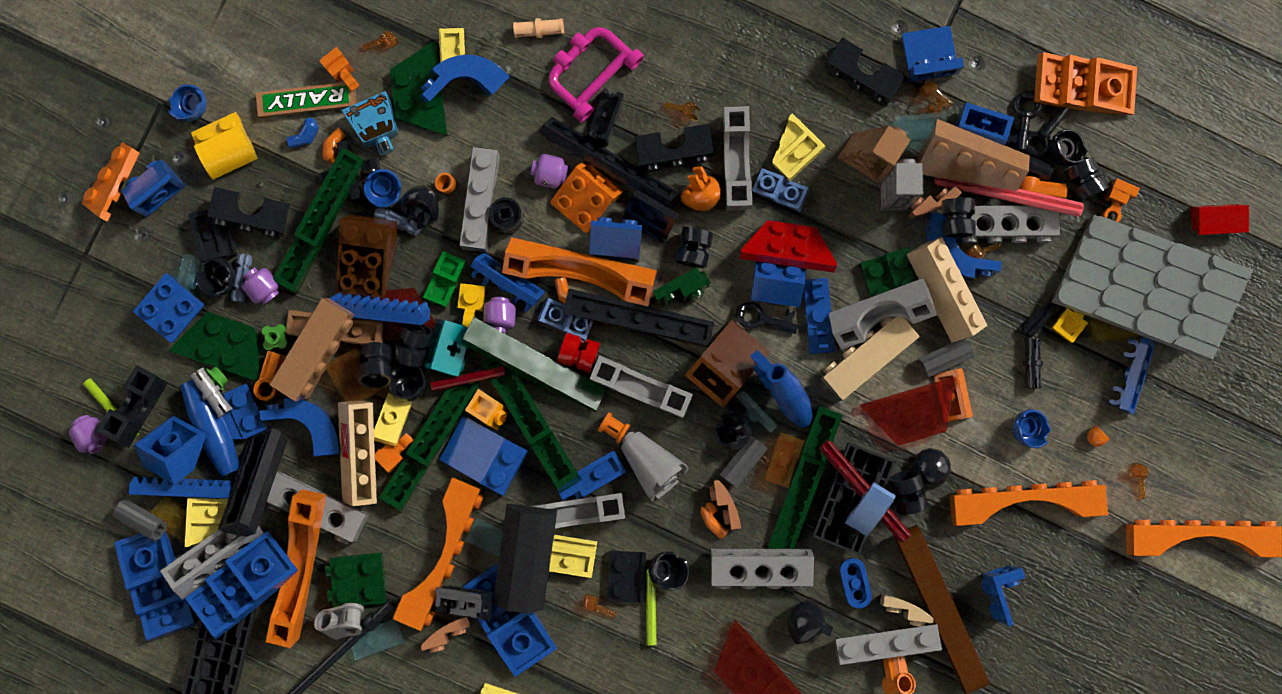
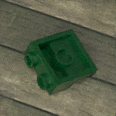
M909 247L859 263L870 298L919 280L906 255L911 252Z
M696 267L654 290L652 297L656 305L660 303L664 306L670 304L677 299V294L680 295L683 302L689 299L690 303L703 296L705 289L710 287L709 284L711 282L705 271L700 272Z
M383 552L329 558L330 563L325 564V573L327 578H331L332 588L328 589L327 597L329 604L333 603V608L346 603L371 605L387 601Z

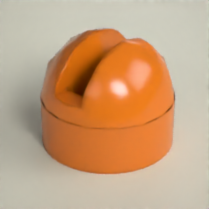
M441 173L435 179V187L441 193L449 194L455 190L456 180L449 173Z
M1097 425L1092 427L1087 435L1089 443L1096 447L1102 446L1110 440Z

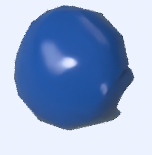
M181 85L174 90L172 96L168 99L171 107L169 114L179 121L193 122L200 119L205 113L207 103L205 94L195 85Z
M376 169L368 174L365 179L363 191L369 203L376 207L388 208L399 200L401 182L398 176L388 169Z
M1027 409L1015 417L1012 425L1014 438L1021 445L1038 449L1048 443L1046 438L1051 432V428L1046 416L1041 411Z

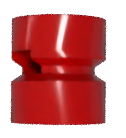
M567 332L557 362L569 367L575 364L577 369L591 373L600 343L590 339L581 341L580 336Z

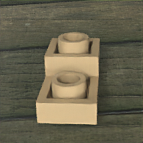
M881 594L880 604L886 606V611L901 613V610L904 609L903 618L910 620V625L922 627L925 626V622L933 623V618L919 607L902 599Z

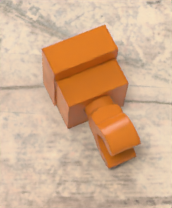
M337 47L319 60L338 83L343 80L351 91L360 86L350 74L354 69Z
M1116 178L1110 182L1104 198L1112 202V204L1103 211L1102 216L1107 218L1108 213L1113 212L1115 214L1114 221L1119 222L1122 216L1120 212L1121 206L1126 205L1128 200L1136 198L1140 188Z
M406 433L399 439L396 447L386 444L375 453V460L388 473H392L403 461L404 458L400 454L413 443V438Z

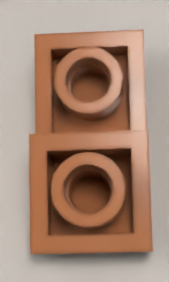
M956 186L950 191L945 188L935 197L938 202L931 195L926 200L920 197L911 206L913 212L908 216L911 219H916L935 213L942 209V200L957 198L962 192Z
M714 480V486H709L711 501H716L717 506L727 505V509L723 510L725 525L729 524L731 530L740 529V519L730 494L719 480Z
M467 616L458 618L437 630L421 645L422 651L429 649L430 653L445 649L444 645L450 641L448 633L451 632L452 636L466 633V628L471 625L470 618Z

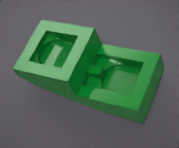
M443 251L433 271V277L423 296V301L446 310L466 260Z

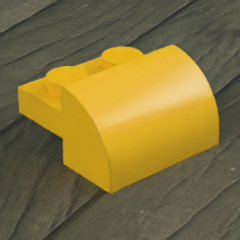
M237 112L191 132L197 155L213 180L258 159Z

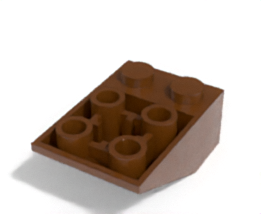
M349 215L340 219L336 293L385 298L396 248L398 221Z
M731 320L685 374L684 378L723 409L754 372L752 367L755 363L750 356L759 350L766 357L770 351Z

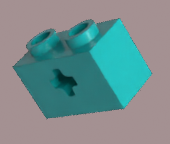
M436 319L423 367L458 377L465 366L464 355L468 347L461 343L468 327ZM448 345L452 347L451 352L447 350Z

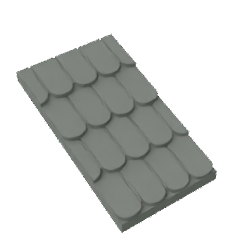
M1093 215L1051 302L1211 361L1214 359L1253 270L1216 255H1209L1189 246L1174 243L1138 228H1131L1103 216Z

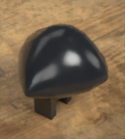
M417 185L405 192L399 202L400 211L408 216L407 219L410 221L417 219L418 225L416 227L419 230L425 227L428 222L438 220L439 204L433 189L425 185Z
M806 599L798 603L791 609L788 615L789 635L796 645L806 643L817 635H821V633L826 636L831 635L833 626L825 623L822 610L812 599Z

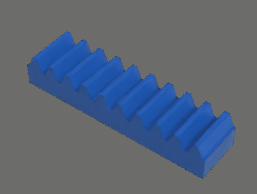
M341 293L330 297L331 300L354 314L353 318L422 325L430 320V308L427 302L418 305L417 301L409 304L408 300H404L399 303L398 299L390 302L389 298H385L380 301L379 297L371 300L370 296H366L361 299L360 295L352 297L351 294L342 296Z
M133 477L131 483H129V494L229 498L234 481L183 478L174 485L162 477Z

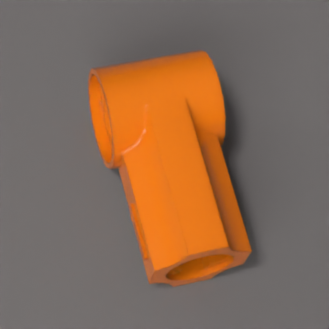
M1026 176L1019 187L1022 190L1063 199L1067 198L1066 184L1040 181L1037 177Z
M270 351L267 352L259 380L255 383L253 389L254 395L258 399L272 402L280 397L281 392L272 387L271 395L264 396L263 387L272 382L287 356Z
M905 656L883 659L886 675L882 681L884 693L912 694L915 690L916 682L914 677L908 673Z

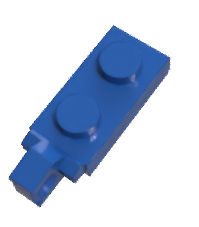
M612 451L577 471L582 480L564 492L560 493L558 491L562 500L572 495H575L577 499L582 496L585 497L626 473V470L615 451Z

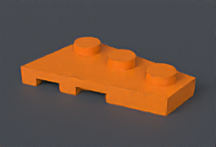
M124 142L116 147L106 167L99 171L94 185L85 192L81 204L108 222L111 214L107 210L112 201L117 202L120 196L118 187L121 182L128 179L139 152Z

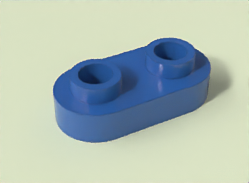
M847 558L841 563L839 568L846 600L855 608H864L870 603L872 598L865 566L859 559ZM855 566V574L849 575L847 572L848 567ZM860 590L862 597L857 600L853 594L855 591Z

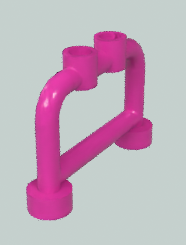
M602 27L592 28L584 36L580 32L577 33L570 41L573 47L567 53L561 50L556 54L553 59L556 65L549 73L548 81L550 87L575 111L573 116L580 123L584 122L594 110L587 101L623 64L629 69L634 70L645 57L638 49L632 51L611 31ZM602 37L620 54L576 99L559 83L558 77L572 65L574 59L580 53H583L595 38Z

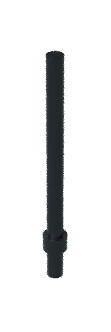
M386 601L375 613H370L362 620L361 634L349 636L287 694H302L362 637L369 631H374L380 625V621L393 610L392 605Z

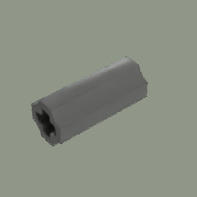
M962 339L922 356L918 360L923 373L929 378L974 356L969 342L966 339Z
M751 436L746 445L736 453L720 473V476L737 488L766 452L767 448Z
M127 499L120 501L113 511L114 518L153 541L160 539L167 529V523Z

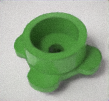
M278 324L276 327H263L262 334L265 339L263 347L266 350H272L275 347L284 349L287 346L286 327L282 324Z
M217 367L211 370L207 368L205 371L214 385H218L221 391H223L224 385L228 382L225 375Z

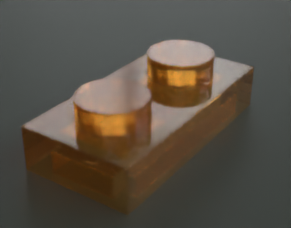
M780 432L764 480L788 488L804 440Z

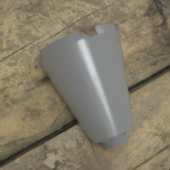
M632 431L622 439L623 445L621 449L651 501H654L655 497L659 499L679 483L677 480L679 474L681 473L685 476L689 470L684 462L641 432L634 433Z

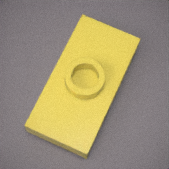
M464 28L439 29L440 63L454 56L465 55Z
M388 393L374 429V441L394 447L397 446L412 401L401 402L394 399Z

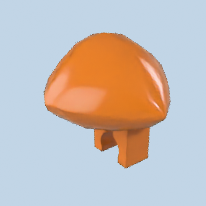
M702 166L694 167L692 170L695 175L687 177L690 184L681 193V202L698 212H707L718 203L721 188L714 177L707 176Z

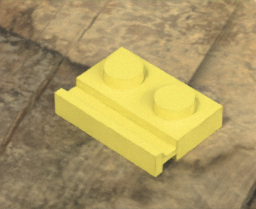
M554 535L549 571L592 578L598 541Z

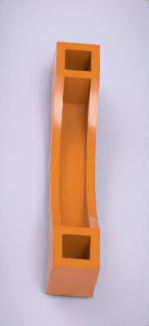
M511 237L505 251L502 270L504 274L525 279L545 276L579 279L605 288L623 301L649 306L657 270L513 237Z
M455 477L451 479L442 501L447 521L446 542L442 555L430 575L415 589L402 596L393 620L420 631L425 626L429 627L435 615L432 609L436 602V587L442 586L444 580H449L455 567L451 564L455 555H460L465 543L461 539L464 532L469 533L474 519L471 518L474 508L479 509L483 501L484 495H481L482 488Z
M1097 480L1081 481L1082 486H1072V482L1056 483L1057 488H1047V484H1031L1032 489L1022 490V485L1006 486L1007 491L997 492V487L981 488L982 493H972V489L956 490V495H949L952 525L983 524L991 515L1002 508L1029 500L1053 503L1078 517L1108 515L1106 485H1097Z
M302 489L292 497L288 518L289 542L287 556L298 571L280 587L270 617L266 638L267 643L291 648L300 639L327 496L325 494Z
M1135 519V524H1126L1127 555L1160 556L1167 549L1182 541L1195 537L1214 536L1234 543L1251 556L1282 557V526H1276V521H1260V526H1251V521H1235V525H1226V521L1210 520V525H1201V520H1185V525H1175V520H1160V525L1150 524V520Z

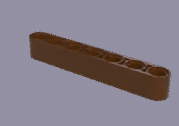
M917 524L907 528L911 533L910 538L901 543L894 536L895 542L926 611L933 618L932 624L938 625L940 642L965 694H970L990 685L986 672Z

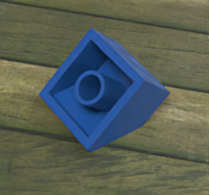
M161 159L151 162L145 168L146 171L139 177L131 178L126 183V187L121 190L129 207L146 217L150 216L186 187L171 167Z
M172 416L135 443L134 447L144 468L175 485L195 469L206 435L203 431Z

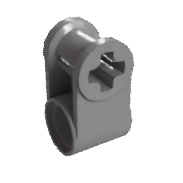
M346 603L335 608L324 609L317 614L314 627L334 640L359 635L362 633L360 619L364 613V607L357 603Z

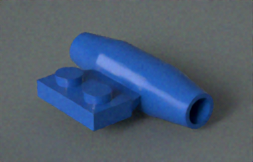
M759 350L755 351L750 356L755 363L752 368L760 377L759 380L765 388L770 390L784 416L797 427L804 428L809 426L813 421L811 403L799 379L783 364L772 365Z
M193 380L181 384L180 388L191 424L206 435L202 448L221 477L239 470L240 464L233 439H247L268 429L265 421H260V411L248 384L246 383L223 393L222 396L233 409L226 413L220 405L225 413L220 418H218V415L207 399L203 400L201 397L203 394Z

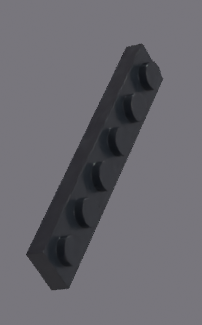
M553 117L543 124L539 132L548 141L557 143L566 148L570 154L586 160L590 166L603 170L612 179L630 186L634 192L639 190L667 208L678 193L675 189Z
M568 289L563 310L564 315L704 347L710 346L714 326L713 321L574 289Z

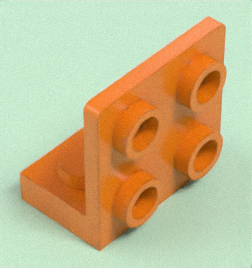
M585 160L574 168L550 203L587 234L591 231V221H597V218L603 215L609 205L619 199L624 190L598 168L590 166Z

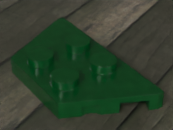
M434 41L390 69L395 118L399 121L416 125L419 128L434 131L442 136H448L443 89L428 103L420 97L424 92L421 87L430 78L436 79L430 72L432 68L439 64L437 43Z
M207 312L169 350L254 381H258L261 374L259 364L260 351L257 346V328L211 312Z

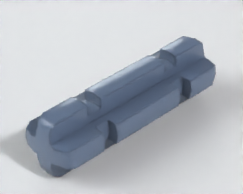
M377 207L374 212V218L398 221L397 229L401 231L406 230L412 236H417L420 232L416 227L418 225L417 222L413 220L410 222L406 217L393 211L388 212L384 207Z
M239 254L237 257L238 267L235 269V282L233 285L235 288L231 292V300L234 302L243 303L246 299V293L242 289V284L246 281L243 276L250 271L248 268L252 264V256L248 254Z

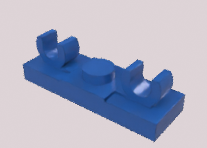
M482 252L475 258L471 265L475 269L471 274L472 278L482 273L485 277L482 283L484 286L492 281L502 291L516 295L513 300L514 305L520 300H524L526 302L525 312L534 307L545 293L544 290L525 278L502 273L503 264L485 252Z
M828 278L805 280L803 293L809 354L835 352L834 335L829 318L831 303Z
M1141 337L1140 343L1134 339L1128 340L1130 345L1136 346V351L1134 353H1124L1128 359L1134 360L1131 367H1128L1125 372L1126 388L1124 390L1118 386L1114 387L1113 390L1115 392L1121 393V398L1117 401L1109 400L1113 406L1119 407L1124 413L1134 415L1156 346L1151 339Z

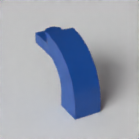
M458 55L442 61L430 70L436 79L430 78L421 87L424 92L420 97L428 103L449 81L458 78L473 81L490 96L499 89L509 76L497 64L486 58L476 55Z
M931 213L927 216V242L940 237L943 238L964 280L970 281L974 279L975 272H978L977 276L990 278L993 277V274L1001 271L1002 261L970 257L959 248L955 238L943 237L942 222L946 220L945 216L939 213Z
M284 398L285 408H282V404L267 405V410L260 411V421L296 419L302 422L312 435L314 456L340 454L338 425L331 415L320 406L305 400L294 401L291 398Z

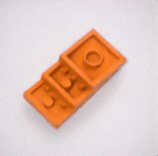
M1042 52L1037 57L1034 102L1081 111L1134 115L1137 67L1098 57L1093 59L1074 55L1062 57Z

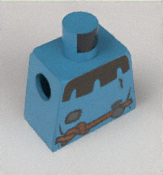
M386 91L342 110L367 148L376 145L381 156L389 154L394 150L390 138L397 136L399 133L391 99Z

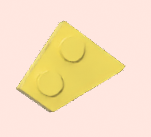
M791 114L785 132L781 137L779 148L773 158L772 165L790 182L825 150V145L795 115Z
M187 498L185 547L198 544L218 531L228 499Z

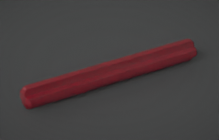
M826 441L820 446V451L862 498L870 486L831 441ZM888 508L880 520L897 540L903 543L910 538L911 533Z

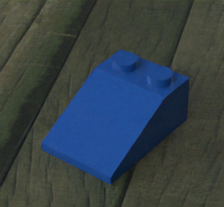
M463 416L439 460L493 491L506 495L529 451Z

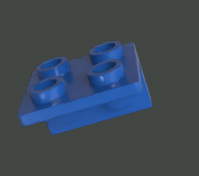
M950 26L903 33L902 42L910 82L957 75L964 68L962 57L956 58Z
M165 273L133 312L165 339L173 343L202 310L204 304L181 286V282L177 278Z
M1010 564L982 573L984 580L981 581L982 589L985 595H989L992 603L989 605L992 618L997 619L999 623L1008 627L1014 624L1001 586L1004 585V588L1013 587L1019 584L1018 580L1025 578L1023 568Z

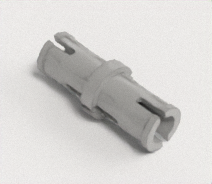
M204 368L197 370L202 381L196 373L189 376L203 395L201 397L203 400L207 399L218 415V418L225 415L220 405L226 413L233 409L219 392L221 390L220 387L214 385Z

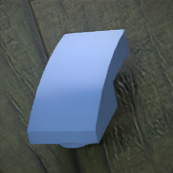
M762 168L752 191L782 206L801 212L810 190L806 186L792 181L789 182L784 176Z
M546 297L537 321L566 333L578 335L586 340L594 321L564 315V304Z
M873 482L863 494L859 504L849 514L845 523L868 536L894 501L895 495Z

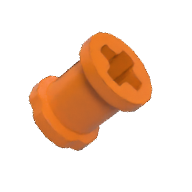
M609 412L597 431L607 433L615 438V442L619 444L630 425L628 423H621L613 418L612 413Z

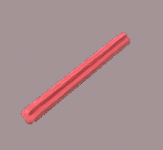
M935 177L934 180L935 185L951 189L956 186L960 191L1077 217L1082 215L1084 204L1081 202L1022 189L1015 191Z

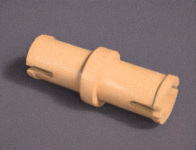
M536 18L535 21L514 22L515 38L530 36L542 38L543 35L564 34L563 18L542 21L541 18Z

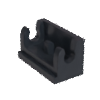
M603 88L585 137L609 145L624 102L623 93L616 92V94H613L607 88Z
M452 585L436 587V612L491 620L492 591Z

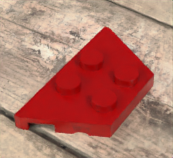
M767 220L744 245L739 258L835 273L837 268V262L816 227Z

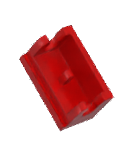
M1249 205L1191 206L1192 230L1197 231L1198 235L1249 232Z

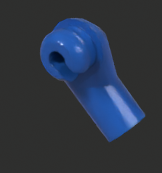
M305 119L300 133L287 137L290 149L308 145L314 141L318 132V124L315 119Z

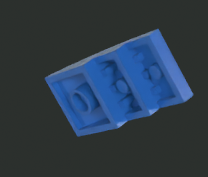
M166 531L156 541L139 533L114 542L125 587L131 593L136 615L141 618L146 640L152 641L196 625L197 621L192 607L186 599L182 600L172 590L160 572L177 559Z
M269 531L225 561L226 565L206 578L205 584L185 597L215 640L256 609L298 571Z
M498 561L461 587L493 592L491 620H477L487 633V637L516 677L555 651L557 646L535 612L507 611L493 604Z

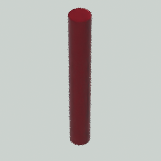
M499 366L459 375L458 377L454 376L430 382L432 391L505 376V367Z

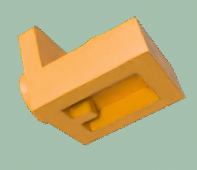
M479 389L465 409V411L496 430L505 423L510 412L507 406Z

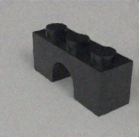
M842 37L824 67L828 70L827 73L837 80H840V78L845 80L854 91L865 92L874 103L887 106L906 75L886 63L875 74L863 73L858 66V59L863 49Z
M709 123L685 127L683 132L685 142L678 149H668L661 141L660 132L635 136L640 169H646V172H655L661 169L660 166L670 165V168L684 166L685 162L694 161L695 164L708 162L709 158H712L714 154Z
M214 187L208 211V218L213 220L212 224L227 227L228 223L238 225V230L253 232V229L262 230V235L277 238L278 234L284 235L290 209L289 203L264 198L262 209L254 215H247L239 209V192Z
M136 365L123 386L128 391L125 402L117 410L109 409L96 431L129 448L168 382Z

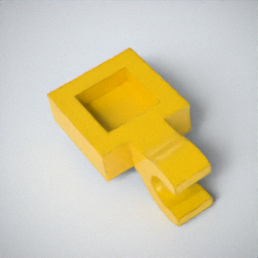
M460 284L458 309L465 310L463 326L469 327L476 311L483 312L485 286Z
M1066 308L1051 329L1068 342L1073 343L1088 323L1082 319L1085 314Z

